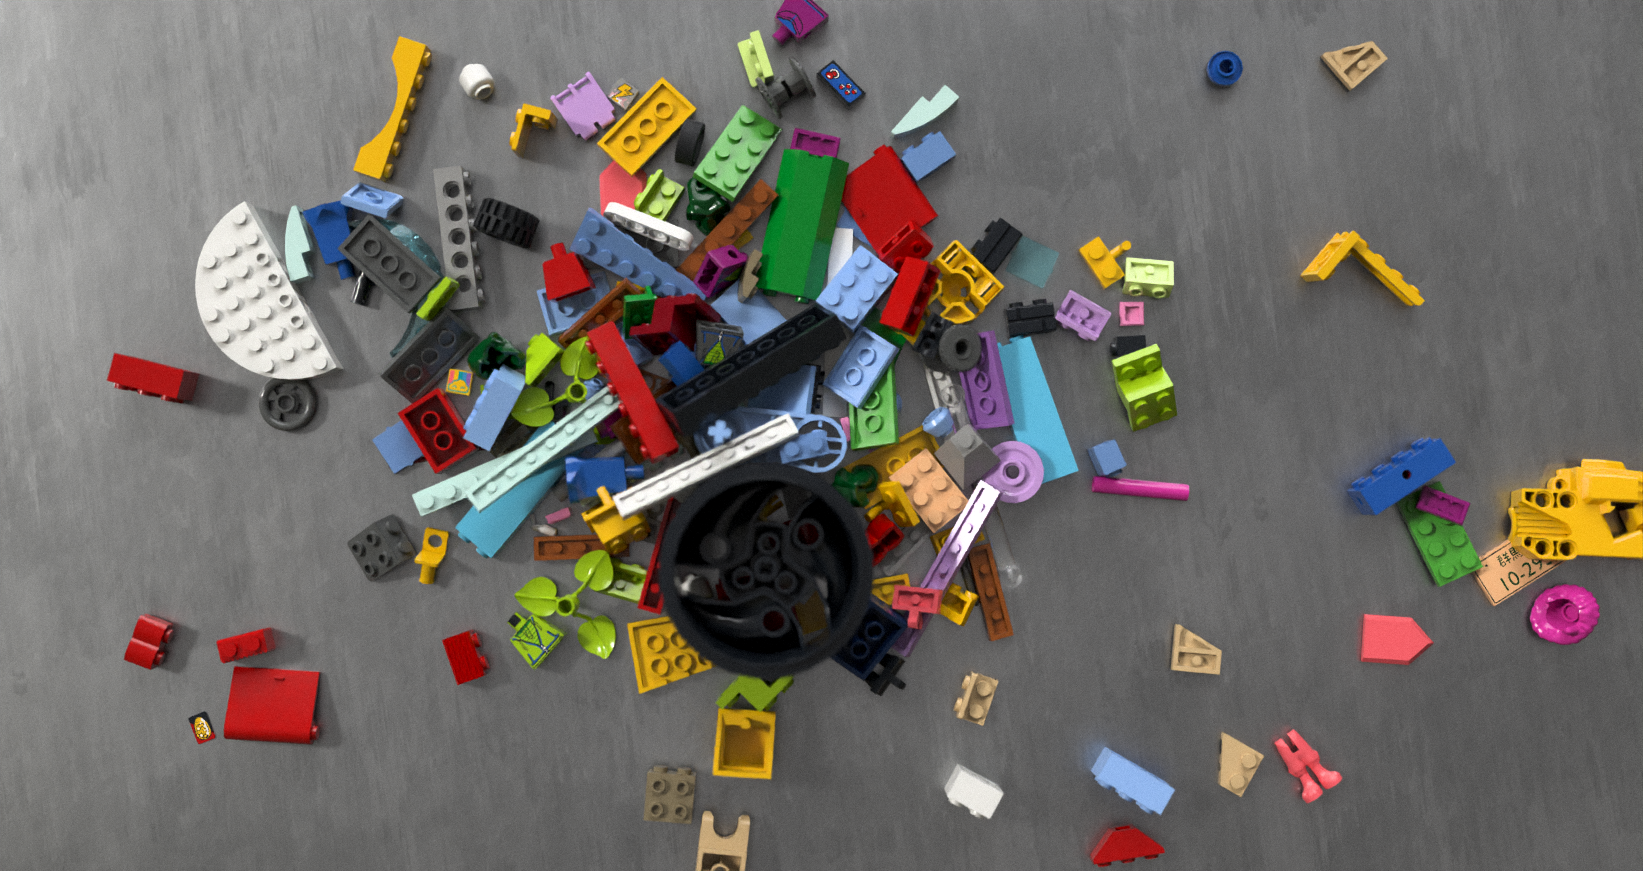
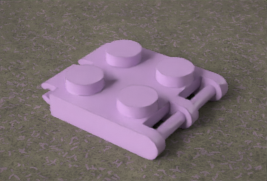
M589 71L585 73L586 76L574 85L571 83L568 85V89L556 97L554 95L550 97L576 137L581 135L585 141L599 132L595 127L597 123L604 129L616 121L612 114L616 110ZM588 80L590 81L588 84H586L585 86L576 91V88H578ZM570 92L573 93V94H571L570 96H568L567 98H565L563 101H561L560 103L558 102V100H560L561 98H563L564 96H566V95L569 94Z

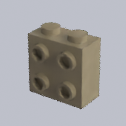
M655 765L653 769H649L647 772L643 820L692 824L697 773L692 772L691 768L679 767L677 771L668 770L667 766Z

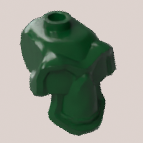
M692 177L687 182L689 205L685 214L687 220L696 221V228L707 237L726 217L723 214L729 212L731 207L725 197Z
M491 332L487 339L483 340L469 354L467 362L475 376L488 380L494 369L499 371L503 364L514 370L517 368L522 369L526 363V356L523 352L516 349L511 341L506 340L497 332Z
M869 464L855 465L851 472L841 467L836 472L834 482L831 485L852 507L864 508L870 504L867 494L873 493L876 490L879 474Z

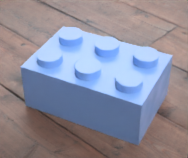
M860 245L816 299V303L835 313L840 324L855 334L859 326L863 324L896 283L898 274Z
M504 364L499 371L494 369L463 429L467 430L463 438L490 451L525 385L526 376Z
M1106 746L1091 770L1096 776L1094 779L1108 790H1111L1112 787L1116 788L1115 792L1129 802H1132L1133 799L1136 800V804L1151 815L1154 811L1161 815L1175 791L1164 780Z

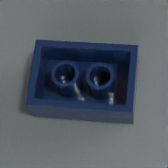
M871 593L867 611L855 633L830 658L864 681L907 629L908 625L905 617Z

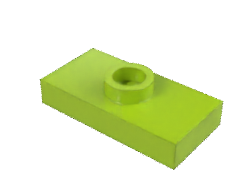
M445 276L437 288L432 289L428 293L426 302L416 314L420 318L430 321L445 306L460 287V284L455 279Z

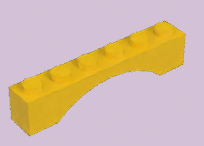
M399 36L392 55L398 82L395 107L382 131L372 141L360 148L353 169L356 173L384 183L387 178L391 177L394 169L392 164L394 156H397L401 149L400 139L402 133L405 134L409 126V120H407L409 112L413 111L416 106L417 99L415 95L417 89H421L424 82L423 72L425 66L428 67L431 62L432 54L427 45Z

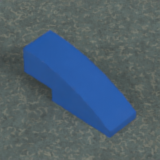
M681 341L674 343L658 359L673 376L671 380L677 386L704 371L697 359Z

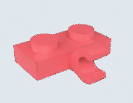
M895 585L892 609L910 611L907 623L908 628L922 630V613L940 614L943 590Z

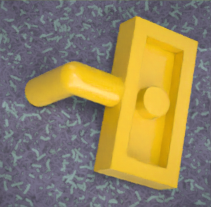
M1098 236L1078 251L1105 289L1125 276L1115 259L1131 248V243L1124 241L1109 252Z
M899 481L882 483L878 488L882 494L883 501H880L864 514L866 521L871 522L884 510H890L894 521L899 527H914L920 522Z

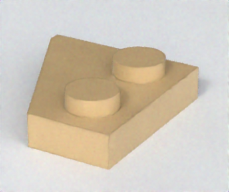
M1373 41L1361 43L1357 46L1345 47L1333 52H1325L1320 57L1349 91L1388 59Z
M1175 624L1171 670L1220 675L1222 651L1183 626Z
M1222 732L1219 762L1221 767L1218 784L1242 797L1264 755Z

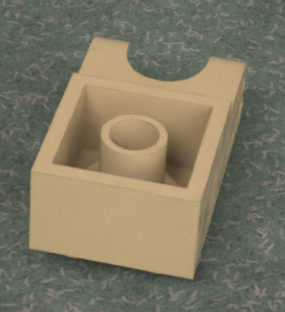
M704 810L701 818L695 871H714L717 867H722L724 871H745L750 828L749 815H741L738 818L737 827L731 835L720 836L713 828V814L711 811Z

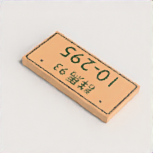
M1506 540L1479 557L1483 567L1471 572L1491 605L1496 606L1567 560L1557 562L1530 560L1514 549L1509 540ZM1537 543L1535 549L1538 554L1542 555L1543 546ZM1561 545L1560 552L1564 554V548Z

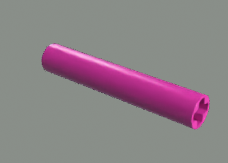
M1093 476L1092 492L1187 501L1189 485Z

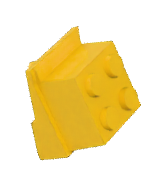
M605 486L596 490L602 502L581 513L592 534L596 532L609 555L613 552L614 554L622 552L627 548V544L633 541L639 542L648 536L647 533L651 532L642 512L623 520L613 500L614 496L611 497Z
M718 708L713 775L771 779L776 711L759 712L758 710L724 708L722 710Z

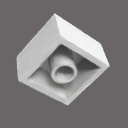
M960 764L956 765L944 788L949 802L960 808L962 805L967 806L970 813L980 819H983L984 816L989 819L991 818L1004 794L999 785Z

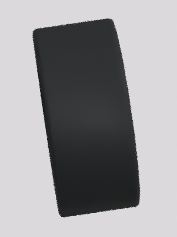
M689 118L684 121L676 145L675 162L691 167L695 165L704 139L705 123Z

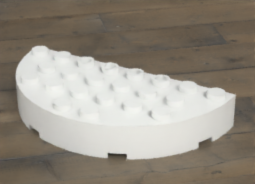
M245 201L227 213L214 227L202 248L198 260L195 292L198 310L207 332L230 359L240 366L263 376L284 380H310L329 376L342 370L343 367L299 287L297 284L290 282L287 266L254 206Z

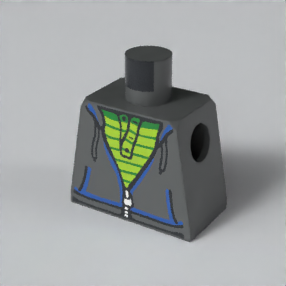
M696 320V359L700 364L705 365L704 370L739 349L744 336L741 326Z

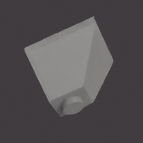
M971 423L965 425L934 453L963 490L1001 461Z

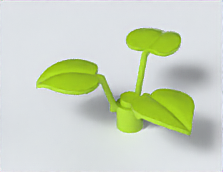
M587 337L574 341L561 356V371L567 376H574V382L567 387L565 394L549 401V396L545 390L538 387L528 388L518 396L510 411L514 419L527 426L541 427L553 419L554 411L551 408L552 405L564 399L571 403L581 402L582 404L587 401L585 399L587 388L580 382L578 377L588 380L598 373L595 364L598 360L594 354H589L585 346ZM593 428L598 442L593 444H610L617 439H610V437L601 439L597 428Z
M606 550L589 552L578 560L574 569V575L579 581L584 583L573 594L565 595L562 598L556 597L557 587L547 577H536L515 593L514 596L525 609L538 616H549L557 611L561 616L572 614L573 617L587 620L588 622L581 624L577 637L580 645L588 652L606 659L613 651L616 642V629L613 622L605 615H599L592 620L590 616L577 612L580 607L578 595L587 585L592 590L600 591L606 589L613 581L614 568L610 555Z

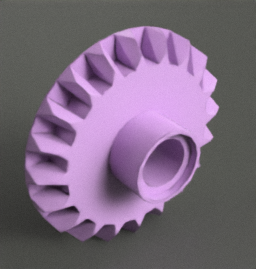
M1007 441L993 447L992 450L1001 461L982 476L983 481L1003 493L1000 498L1003 502L1019 503L1031 498L1040 489L1044 479L1042 459L1037 451L1031 448L1030 445L1020 441ZM1010 465L1018 467L1019 476L1017 478L1009 475L1008 469Z

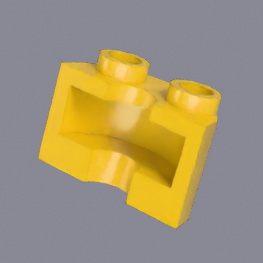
M952 582L941 601L940 614L960 626H965L979 596L968 590L965 593L961 592L962 587Z

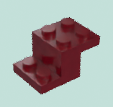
M688 293L685 296L668 295L666 298H657L655 300L651 324L644 323L641 326L631 327L629 336L653 355H663L674 343L679 341L690 352H695L696 320L720 323L721 315L697 294Z

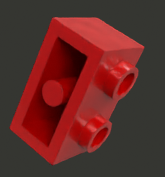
M910 219L877 250L879 259L899 275L906 256L920 260L930 254L934 245L931 237Z

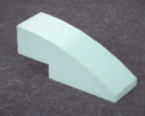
M946 85L942 87L930 102L922 96L891 131L890 136L893 139L907 136L934 123L958 102L959 96Z
M297 205L291 207L285 234L286 266L290 282L295 284L314 279L308 256L316 253L307 222L302 213L303 209Z

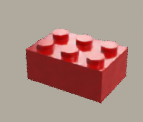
M114 353L107 381L115 383L114 388L130 390L150 397H161V400L183 404L184 400L193 401L199 373Z
M436 388L398 412L399 417L435 474L444 473L481 449L480 446L463 438L467 430L463 429L465 422L442 388Z

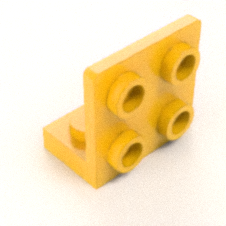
M523 103L522 109H518L515 122L518 123L516 132H512L509 146H512L511 150L518 157H524L533 123H535V127L548 130L549 127L556 128L558 119L551 110Z

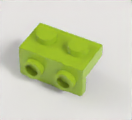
M611 558L614 568L613 581L606 589L594 590V592L638 604L647 570L640 565L632 564L630 566L623 564L619 559Z

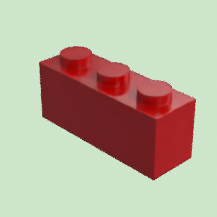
M906 256L879 323L893 331L914 337L941 270L927 261Z

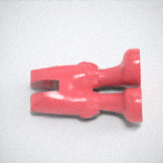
M1293 729L1287 735L1293 746L1295 745L1298 749L1295 753H1292L1290 747L1282 739H1279L1274 744L1286 763L1288 772L1294 777H1299L1304 789L1302 793L1303 800L1306 803H1310L1320 797L1323 790L1310 777L1306 766L1311 768L1324 789L1334 787L1343 777L1337 771L1326 770L1319 763L1320 757L1318 752L1313 750Z

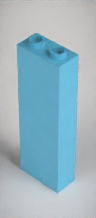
M1023 335L1011 338V343L1004 346L1001 345V342L997 343L1015 423L1009 426L1014 440L1030 445L1042 459L1044 468L1042 484L1079 471L1031 337L1024 338Z
M551 420L548 424L539 427L524 446L530 444L556 423ZM586 448L579 449L570 454H575L580 457V455L585 451ZM565 456L542 466L483 512L479 513L473 505L455 527L459 531L458 536L467 543H470V541L478 547L476 551L484 558H496L530 518L531 514L535 512L550 494L551 489L565 476Z

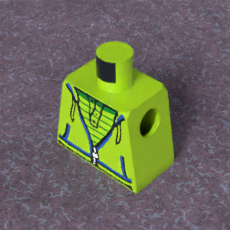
M516 612L507 622L517 631L510 641L534 670L541 665L567 635L565 631L536 614H532L528 620H525Z

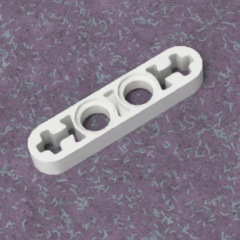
M608 203L603 213L606 219L617 226L678 250H689L694 240L693 235L685 229L619 203Z

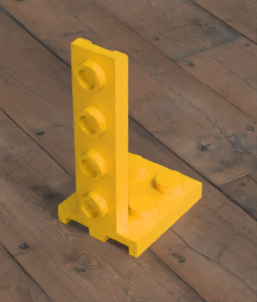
M1351 231L1350 234L1343 232L1341 235L1336 233L1300 275L1306 282L1328 280L1335 273V266L1339 262L1346 260L1351 254L1407 306H1419L1425 301L1420 296V291L1413 285H1408L1402 280L1404 278L1403 275L1395 269L1391 270L1385 264L1386 260L1381 255L1374 254L1369 250L1368 243L1361 239L1355 231Z

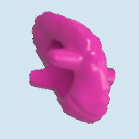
M1575 584L1557 585L1546 589L1535 600L1531 610L1530 622L1532 623V629L1542 639L1559 645L1577 644L1592 633L1594 627L1597 626L1598 618L1600 617V606L1597 604V599L1593 597V594L1584 587H1579Z

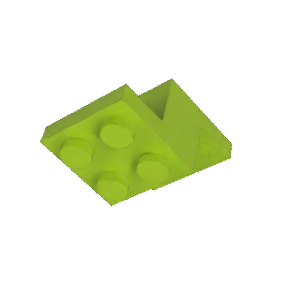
M1157 344L1112 360L1116 389L1128 411L1129 423L1133 432L1178 416L1174 385L1162 366L1161 353Z
M739 675L718 697L716 704L722 710L726 706L731 708L742 695L759 712L764 708L768 711L777 702L778 697L776 695L780 691L785 693L794 684L792 679L794 675L776 678L772 683L766 678L754 679Z

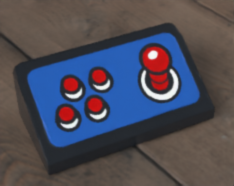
M834 60L816 73V77L848 110L866 94Z

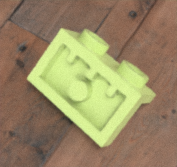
M759 30L751 32L750 39L739 42L738 48L751 87L754 88L757 87L755 81L757 77H760L764 84L774 81V74Z
M1126 257L1123 294L1152 296L1155 298L1170 297L1174 286L1173 261Z

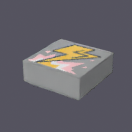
M619 78L606 97L627 111L640 92L625 80Z

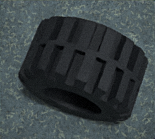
M485 198L482 201L473 226L478 231L521 248H530L540 220L535 215L499 200Z

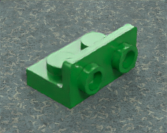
M645 286L644 294L624 296L623 336L625 340L633 339L629 336L631 327L641 326L644 323L651 324L657 296L652 294L650 286Z

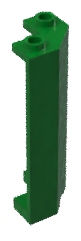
M784 149L775 192L779 196L771 206L761 251L763 254L760 258L762 265L756 274V277L759 279L755 286L763 290V295L776 297L777 293L787 294L796 297L795 302L809 304V300L816 301L820 296L848 172V162L827 155L823 157L811 155L809 151Z

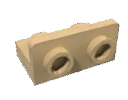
M973 671L970 672L969 676L965 675L961 686L962 689H965L962 698H957L953 710L957 712L956 717L983 726L998 680Z

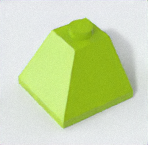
M544 333L540 335L535 334L528 342L530 347L526 350L525 383L531 387H538L560 361L565 351Z

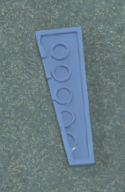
M592 208L588 209L569 250L623 278H627L643 288L650 286L652 293L662 298H666L668 295L685 296L688 293H694L705 300L706 295L693 281L682 273L677 272L667 262H662L652 255L653 252L649 249L641 247L633 241L634 238L627 233L625 235L615 228V224Z

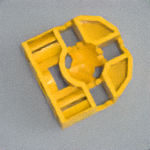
M954 240L931 263L941 270L943 276L940 280L937 279L924 314L929 317L931 313L927 307L937 298L946 307L939 316L953 321L952 326L958 324L969 325L1003 292L1004 286L959 241ZM955 254H957V255L952 259V261H951L949 264H947V262H948ZM990 287V290L981 298L980 295ZM966 288V297L961 296V289ZM969 300L979 309L975 315L965 306Z

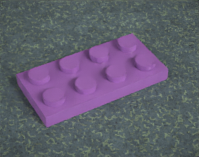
M991 330L977 333L982 346L979 362L971 370L959 372L970 423L976 430L1015 424L995 332Z

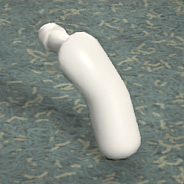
M531 514L530 529L549 536L557 535V529L546 524L536 525V516Z

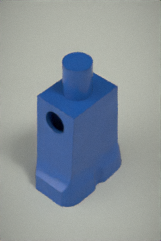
M340 200L321 204L303 211L305 220L314 231L325 265L332 266L337 264L341 280L355 277L351 261L337 249L354 231L352 222L354 209L340 204Z
M566 454L565 456L566 482L570 504L579 503L588 497L599 496L596 490L602 486H605L608 493L611 494L626 491L628 489L627 481L645 479L644 466H626L625 456L583 458L575 454Z

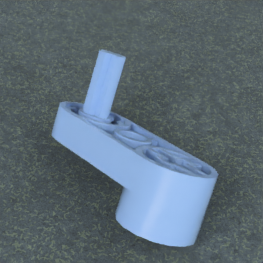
M742 406L725 412L719 416L718 420L713 423H707L706 426H702L694 434V442L698 450L704 454L789 413L798 431L811 422H819V429H822V422L830 424L837 430L840 438L827 437V442L841 443L842 448L841 451L829 449L830 454L839 455V457L826 467L818 468V461H814V467L806 465L801 460L784 464L802 468L811 473L827 472L841 462L847 449L846 435L842 427L832 418L815 414ZM779 446L740 465L764 462L782 463ZM825 455L817 456V457H812V458L822 459V458H825Z

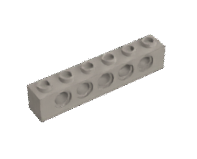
M462 166L433 169L446 277L455 279L460 284V287L449 299L450 310L461 312L482 309V303L485 302V293L483 288L480 289L479 279H482V269L480 265H477L476 259L480 252L478 242H474L473 233L477 232V229L473 226L475 218H471L470 209H474L472 195L468 194V186H471L470 173L466 172V169ZM453 187H459V195L455 198H450V190ZM457 210H462V218L459 221H453V213ZM460 233H464V243L456 245L455 237ZM461 257L468 258V265L465 268L458 267V260ZM465 280H470L471 288L466 292H462L461 283Z

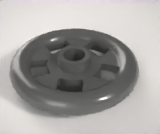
M273 378L265 384L259 396V410L263 419L271 427L281 431H292L301 428L311 419L315 410V395L305 380ZM283 384L286 391L277 395L274 389ZM296 386L303 392L299 398L292 392ZM288 398L291 400L290 407H286L284 404ZM275 400L277 410L270 411L268 401ZM300 403L305 405L302 415L296 413ZM281 414L290 415V421H280Z

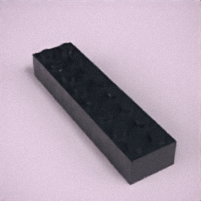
M815 303L655 399L669 426L683 437L691 436L707 423H713L718 420L719 416L725 412L738 408L743 401L758 396L760 391L768 386L776 385L780 382L781 378L799 371L804 364L817 360L827 350L837 348L847 337L837 315Z

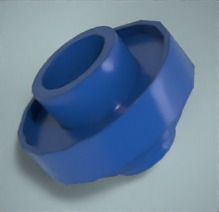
M1219 51L1211 57L1207 64V75L1211 82L1218 86H1230L1242 75V61L1238 55L1231 51Z

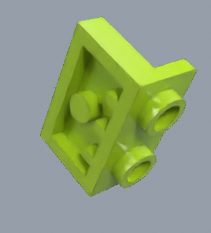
M658 169L655 175L652 174L648 178L643 193L640 192L634 200L635 210L666 221L684 194L685 187L664 177L663 170Z

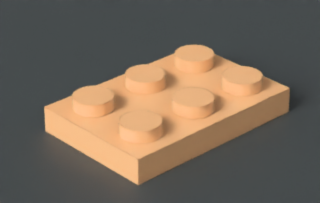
M927 448L889 477L891 481L900 482L912 507L932 533L938 531L964 510L969 502Z

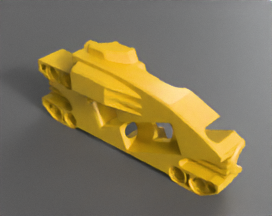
M1583 459L1581 467L1556 470V477L1548 480L1547 489L1522 488L1511 492V507L1508 508V514L1510 515L1512 526L1508 540L1512 543L1511 546L1526 558L1557 562L1570 560L1576 556H1594L1643 561V472L1626 470L1622 462ZM1536 496L1543 498L1544 504L1542 507L1537 505ZM1560 498L1563 500L1564 506L1560 504ZM1611 502L1634 503L1633 509L1619 511L1627 532L1613 537L1604 514L1610 513L1615 508L1611 507ZM1537 543L1543 546L1542 555L1538 554L1535 549ZM1561 545L1564 548V554L1560 552Z

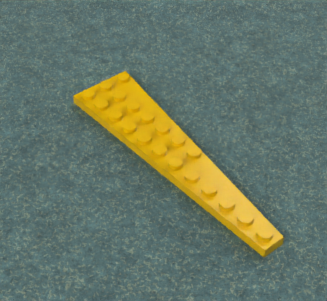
M908 573L873 579L874 583L871 593L886 604L891 605L893 603L895 585L910 587ZM817 590L805 604L799 601L795 605L803 636L827 627L823 603ZM668 616L627 623L639 694L716 667L702 659L682 640Z

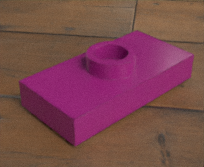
M795 128L790 149L809 151V154L821 157L827 155L837 158L841 138Z
M1423 486L1415 509L1462 526L1470 503L1428 486Z

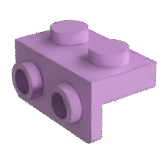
M1070 290L1058 309L1055 319L1058 320L1057 323L1061 327L1068 330L1072 328L1078 331V335L1084 340L1091 341L1092 339L1097 341L1099 334L1111 316V312Z

